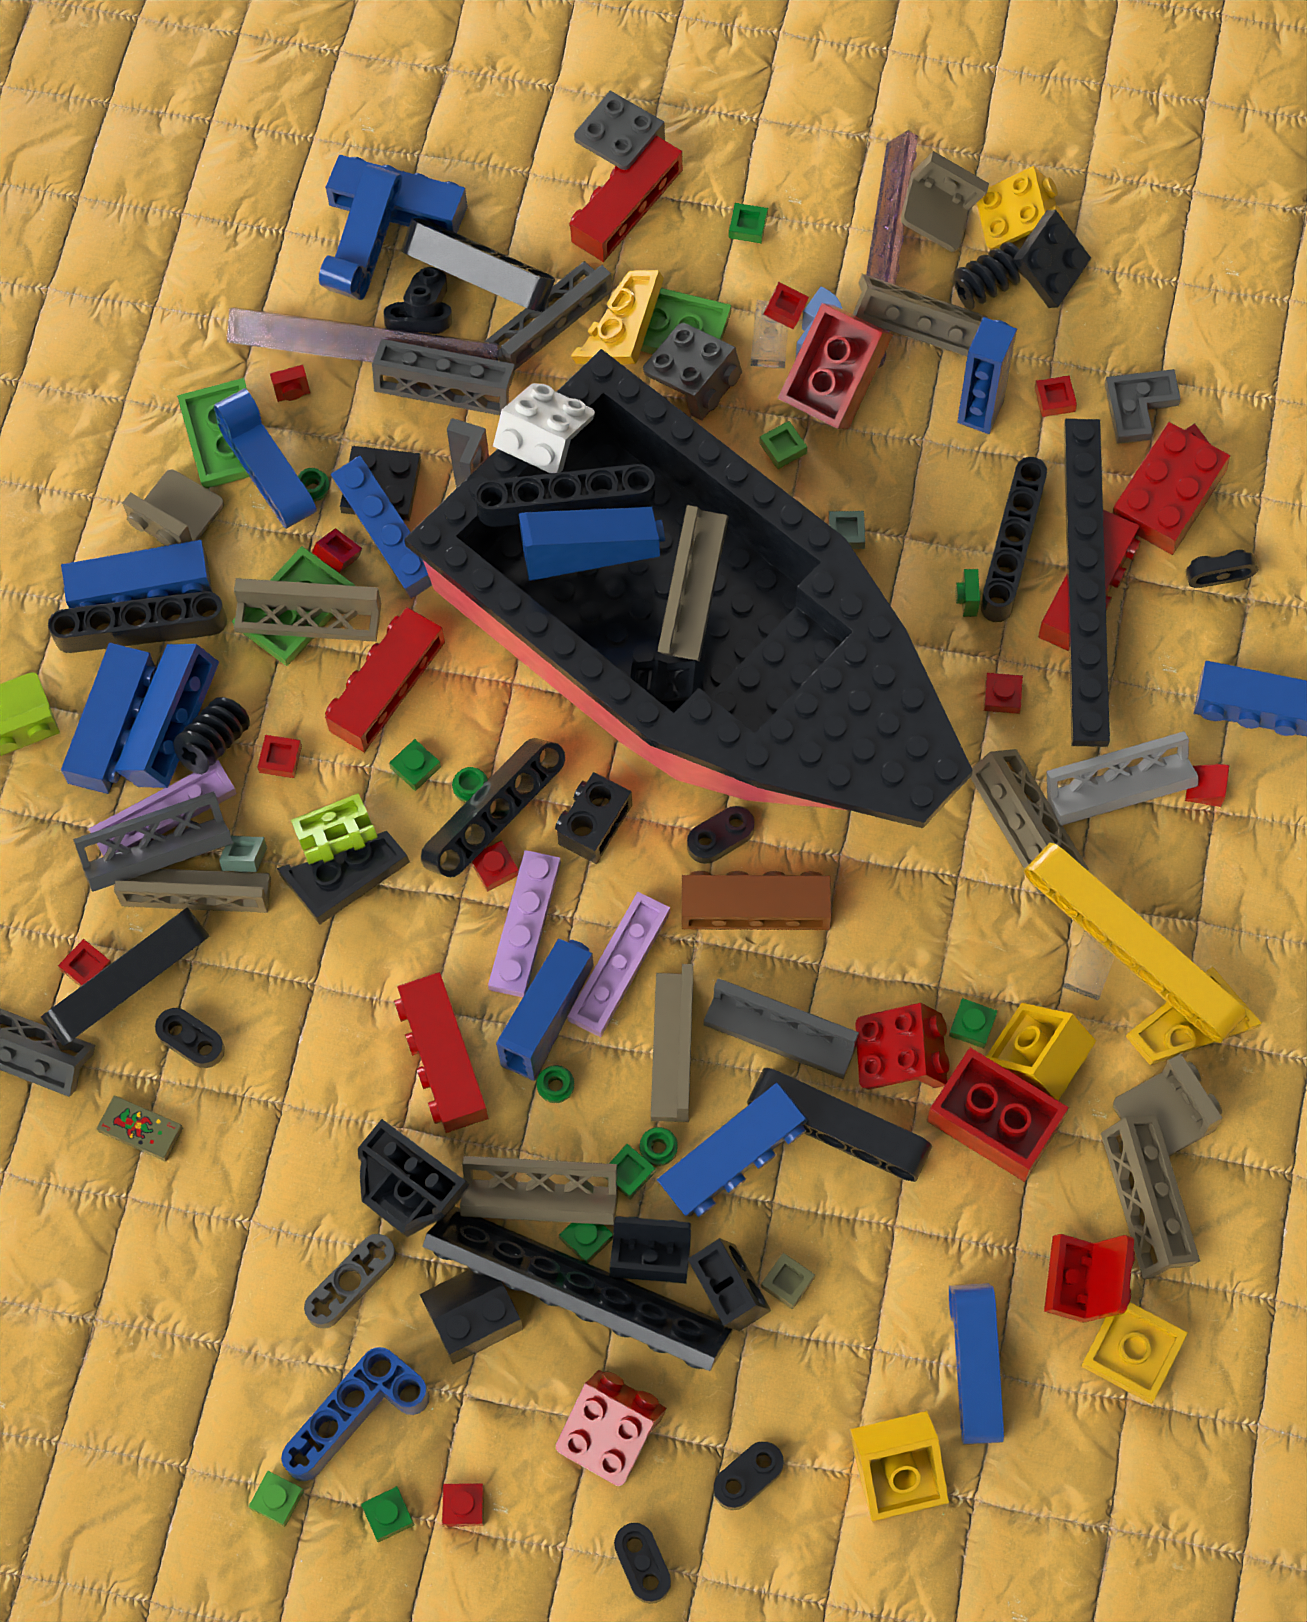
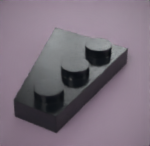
M388 831L377 834L378 838L364 843L365 847L355 850L353 847L333 855L334 859L324 863L323 860H320L310 865L306 862L294 867L288 864L277 868V870L320 925L410 863L407 854Z

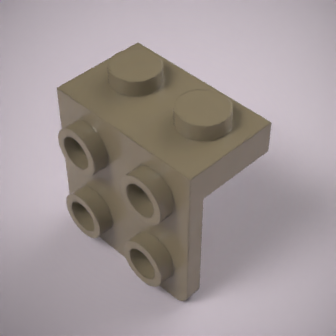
M933 151L911 172L900 218L901 222L906 227L945 249L955 252L961 245L968 210L987 194L989 183Z
M173 469L165 472L144 500L130 492L122 502L129 524L141 532L145 531L152 535L164 546L199 540L224 507L223 499L219 495Z
M1182 1054L1168 1060L1163 1072L1121 1094L1113 1102V1108L1121 1120L1132 1116L1157 1115L1169 1156L1216 1131L1222 1120L1220 1115L1222 1114V1109L1219 1102L1211 1093L1207 1095L1200 1084L1201 1076L1192 1062H1186Z

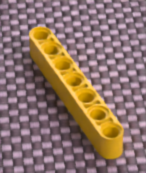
M1049 843L1024 869L1026 877L1037 889L1209 1039L1222 1043L1246 1016L1245 1009L1233 996L1058 845Z

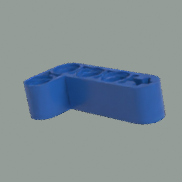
M369 164L365 166L335 257L327 255L321 265L319 272V284L331 292L357 300L364 299L369 289L402 184L401 174Z
M244 388L214 404L217 424L224 439L283 527L287 529L316 513L317 508L311 495L262 424L259 409L248 390Z
M989 1283L949 1285V1309L955 1333L963 1445L1000 1443L1004 1441L994 1288Z
M382 1347L369 1350L287 1443L282 1451L281 1459L283 1466L292 1478L298 1481L312 1480L327 1465L383 1398H386L398 1410L407 1415L421 1413L427 1407L430 1397L424 1380L390 1350ZM384 1360L391 1363V1368L385 1376L375 1377L371 1375V1368L376 1362ZM415 1385L421 1389L420 1395L415 1401L404 1402L400 1399V1394L406 1386ZM357 1390L365 1394L362 1404L358 1407L352 1408L345 1405V1398L350 1392ZM324 1422H337L338 1430L334 1436L330 1438L319 1436V1428ZM311 1437L318 1447L322 1448L320 1452L308 1442ZM298 1454L303 1457L307 1456L310 1462L305 1467L302 1464L297 1465L294 1460L295 1456Z

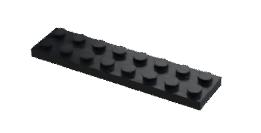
M456 1206L453 1207L444 1219L436 1222L427 1232L422 1246L433 1251L441 1259L454 1260L466 1265L476 1274L489 1275L503 1281L510 1289L533 1294L547 1305L560 1306L572 1311L584 1321H595L611 1328L615 1334L621 1337H632L647 1344L653 1351L669 1353L696 1369L711 1371L733 1329L725 1327L716 1318L623 1278L609 1277V1272L486 1219L481 1217L461 1216L460 1208Z

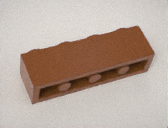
M694 871L690 875H682V929L830 930V876H822L821 873L815 871L804 872L800 876L785 875L779 871H770L763 875H748V873L743 871H732L726 875H712L707 871Z

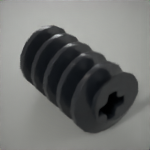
M1004 242L999 249L994 248L989 251L988 255H981L977 261H970L965 267H959L954 271L955 289L961 302L968 310L975 308L973 298L980 304H984L987 301L985 291L990 297L995 298L998 295L996 285L1005 292L1009 289L1008 280L1013 285H1018L1020 283L1019 273L1026 278L1013 262V258L1020 250L1014 244Z
M217 697L201 711L200 715L196 716L184 728L183 732L175 737L173 742L174 751L182 765L195 774L202 775L206 773L209 766L215 764L218 757L222 756L226 749L230 748L234 741L239 739L244 731L248 730L250 720L246 710L229 698Z

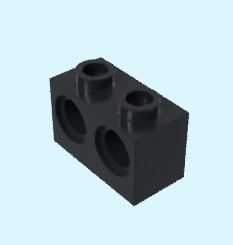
M593 772L587 782L582 781L577 787L573 800H575L569 812L564 810L561 813L555 830H557L558 844L597 864L632 807V791ZM604 797L609 800V803L604 806H596L592 801L596 798ZM579 827H588L592 830L586 836H578L574 833Z
M719 1238L688 1258L725 1327L741 1331L771 1311L735 1244Z

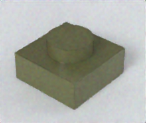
M783 1253L761 1283V1288L791 1309H794L815 1279V1274Z

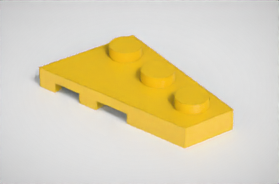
M633 270L627 272L608 300L607 305L609 308L600 322H593L587 331L590 336L583 347H576L572 353L571 358L576 364H586L600 349L604 350L620 364L637 363L664 280L659 270Z
M1213 966L1206 970L1205 973L1233 996L1246 1011V1016L1225 1039L1260 1027L1262 1022ZM1168 1002L1125 1036L1149 1065L1215 1043Z

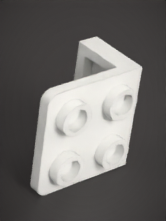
M533 383L502 409L493 447L549 473H560L564 467L570 440L593 420L595 411L578 399L568 398L555 392L548 385Z

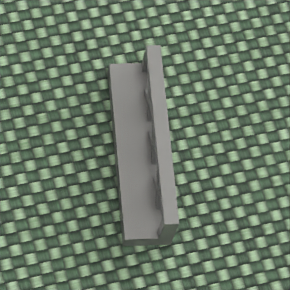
M1185 731L1046 771L1047 800L1060 826L1198 786V775L1188 759L1189 738ZM1177 747V754L1161 757L1168 749ZM1144 758L1138 765L1127 767L1132 760ZM1109 768L1103 775L1092 777L1097 770ZM1072 777L1075 778L1069 785L1058 788V781Z

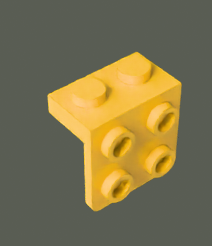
M1032 166L988 187L987 194L977 202L985 242L990 250L994 248L999 249L1004 242L1013 243L1030 235L1046 210H1057L1065 221L1063 213L1055 201V197L1058 196L1057 187L1050 177L1046 178L1035 166Z

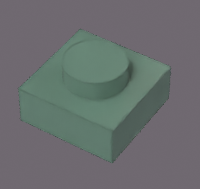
M829 511V526L845 537L852 549H865L864 511Z
M231 836L233 844L225 846L219 859L222 871L257 872L267 850L265 838Z

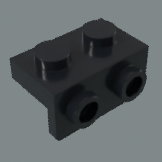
M616 1216L614 1218L609 1277L687 1284L691 1223L676 1220Z

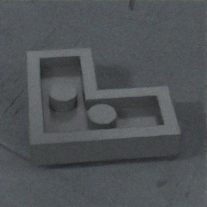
M1174 369L1106 377L1105 389L1117 444L1151 440L1153 432L1148 409L1179 406L1181 400Z

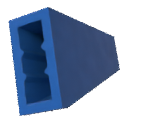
M652 507L525 512L519 514L522 545L529 581L659 557V542L665 541L662 520L655 521Z
M558 938L496 1042L502 1067L530 1080H536L594 966L593 955L589 952V948L576 940H570L568 943Z

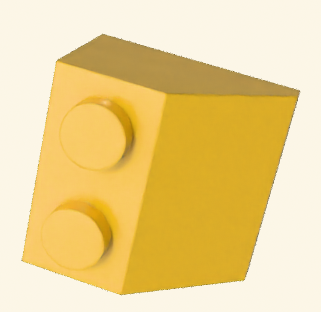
M1021 1003L986 1057L1054 1099L1059 1100L1082 1063L1086 1060L1087 1055L1096 1043V1039L1071 1013Z
M927 1411L850 1429L856 1464L871 1521L949 1503L939 1439Z

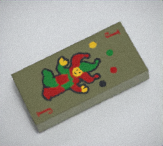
M114 1095L96 1129L99 1133L166 1162L183 1127L179 1123Z

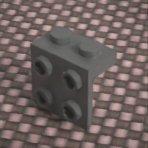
M610 90L575 131L574 140L577 144L618 168L626 170L631 167L656 135L665 140V122Z
M686 323L677 325L643 366L644 374L647 377L684 394L691 416L701 421L710 411L718 406L722 396L731 386L738 382L742 374L734 346Z

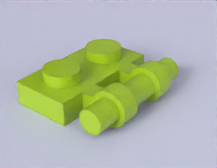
M359 793L291 820L309 865L323 860L324 863L334 859L333 855L353 847L355 850L365 847L364 843L378 838L373 824L370 825L369 815Z

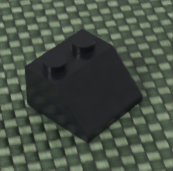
M469 1269L419 1294L452 1364L523 1330L521 1319L502 1281L489 1275H479Z

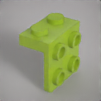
M30 672L0 684V756L60 733L36 673Z

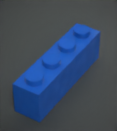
M339 154L325 186L329 206L350 211L365 166L369 164L399 173L402 176L400 193L390 222L409 227L411 218L415 217L433 222L455 233L458 232L468 207L464 187L450 181L442 182L430 179L420 173L411 174L400 171L390 165L381 166L366 162L359 157H347Z
M983 317L968 350L957 423L990 434L1004 402L1017 328L1011 327L1001 320H991Z
M356 457L331 473L336 485L409 597L412 599L432 586L423 560L405 546L404 539L411 532L362 457Z
M202 540L61 564L65 599L68 608L203 591L212 592L208 560Z
M113 643L108 644L61 768L68 784L109 794L112 784L119 781L121 775L114 769L157 669L149 652Z
M166 645L114 769L137 787L168 788L179 762L174 751L173 742L175 737L183 732L184 728L198 716L219 665V661L199 645Z
M1205 661L1200 675L1193 714L1202 715L1203 718L1210 721L1227 720L1237 722L1240 726L1250 729L1258 727L1271 729L1277 734L1284 736L1296 734L1307 737V680Z
M776 1082L660 1176L657 1181L685 1216L690 1217L695 1213L699 1218L716 1205L713 1198L725 1189L730 1193L746 1180L743 1173L754 1164L760 1169L776 1156L773 1149L785 1140L789 1145L806 1132L803 1125L809 1120L784 1088Z

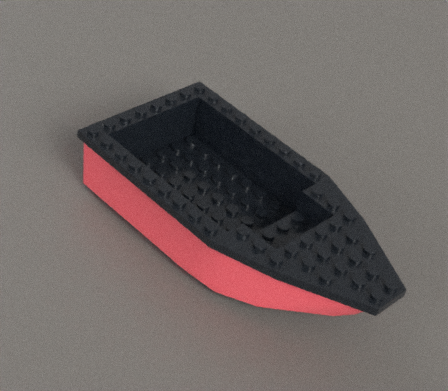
M602 349L557 391V393L568 398L582 401L586 406L595 411L593 420L570 440L564 467L561 472L634 464L649 467L655 476V501L650 507L653 509L655 521L662 520L665 533V541L659 542V557L529 581L520 524L497 527L483 524L477 514L475 491L480 484L489 480L551 473L500 449L493 452L404 539L405 546L423 560L433 588L439 595L620 743L678 781L747 801L850 810L924 828L972 776V767L906 628L846 538ZM636 485L632 487V489L634 490H642L646 488L643 485ZM600 489L597 490L595 493L605 494L608 493L609 490ZM563 493L559 495V497L561 498H569L572 496V494L570 493ZM527 497L524 498L522 501L532 502L536 500V498ZM490 501L485 505L495 506L498 505L500 502ZM687 505L695 506L702 511L729 516L701 658L698 661L705 664L703 690L698 688L686 701H658L630 678L632 662L660 660L666 663L695 661L658 652Z

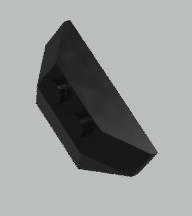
M383 1119L380 1120L357 1148L358 1159L361 1161L360 1187L362 1202L406 1237L444 1219L470 1188V1184Z

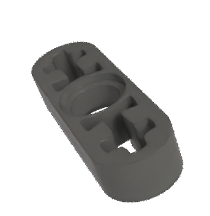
M372 1234L366 1237L307 1297L304 1311L313 1326L324 1329L335 1325L393 1265L396 1252L392 1241L387 1236ZM383 1245L386 1246L383 1250L386 1255L385 1259L382 1261L379 1258L373 1259L368 1264L369 1270L372 1273L367 1276L364 1268L355 1262L360 1258L365 1265L372 1256L369 1251L372 1246L378 1249ZM348 1271H355L361 1276L359 1287L353 1291H345L339 1285L341 1276ZM333 1286L336 1293L345 1301L340 1304L338 1299L335 1298L329 1305L331 1311L329 1316L326 1317L320 1314L318 1317H315L317 1310L314 1305L317 1302L326 1304L333 1297L331 1292L328 1291Z

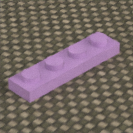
M217 760L215 764L209 766L206 773L202 775L192 773L168 786V788H164L89 828V831L93 833L213 791L217 797L218 804L237 793L219 760ZM207 805L196 809L191 818L210 809L211 806ZM170 818L163 820L155 832L163 834L178 826L179 822ZM135 830L128 832L120 844L129 848L137 846L144 834ZM100 842L96 843L104 856L109 846Z
M524 851L489 979V990L522 998L527 992L561 865L560 857Z
M640 892L636 893L568 1014L569 1022L602 1037L671 913L670 907Z

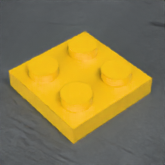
M1130 1302L1125 1313L1104 1319L1081 1367L1152 1404L1188 1332Z

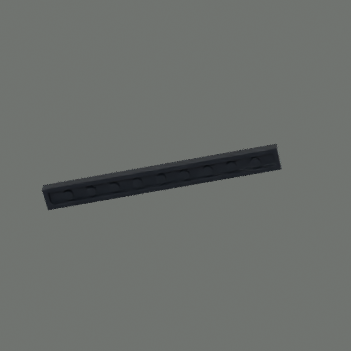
M1065 419L1064 464L1071 746L1108 747L1110 728L1100 419Z

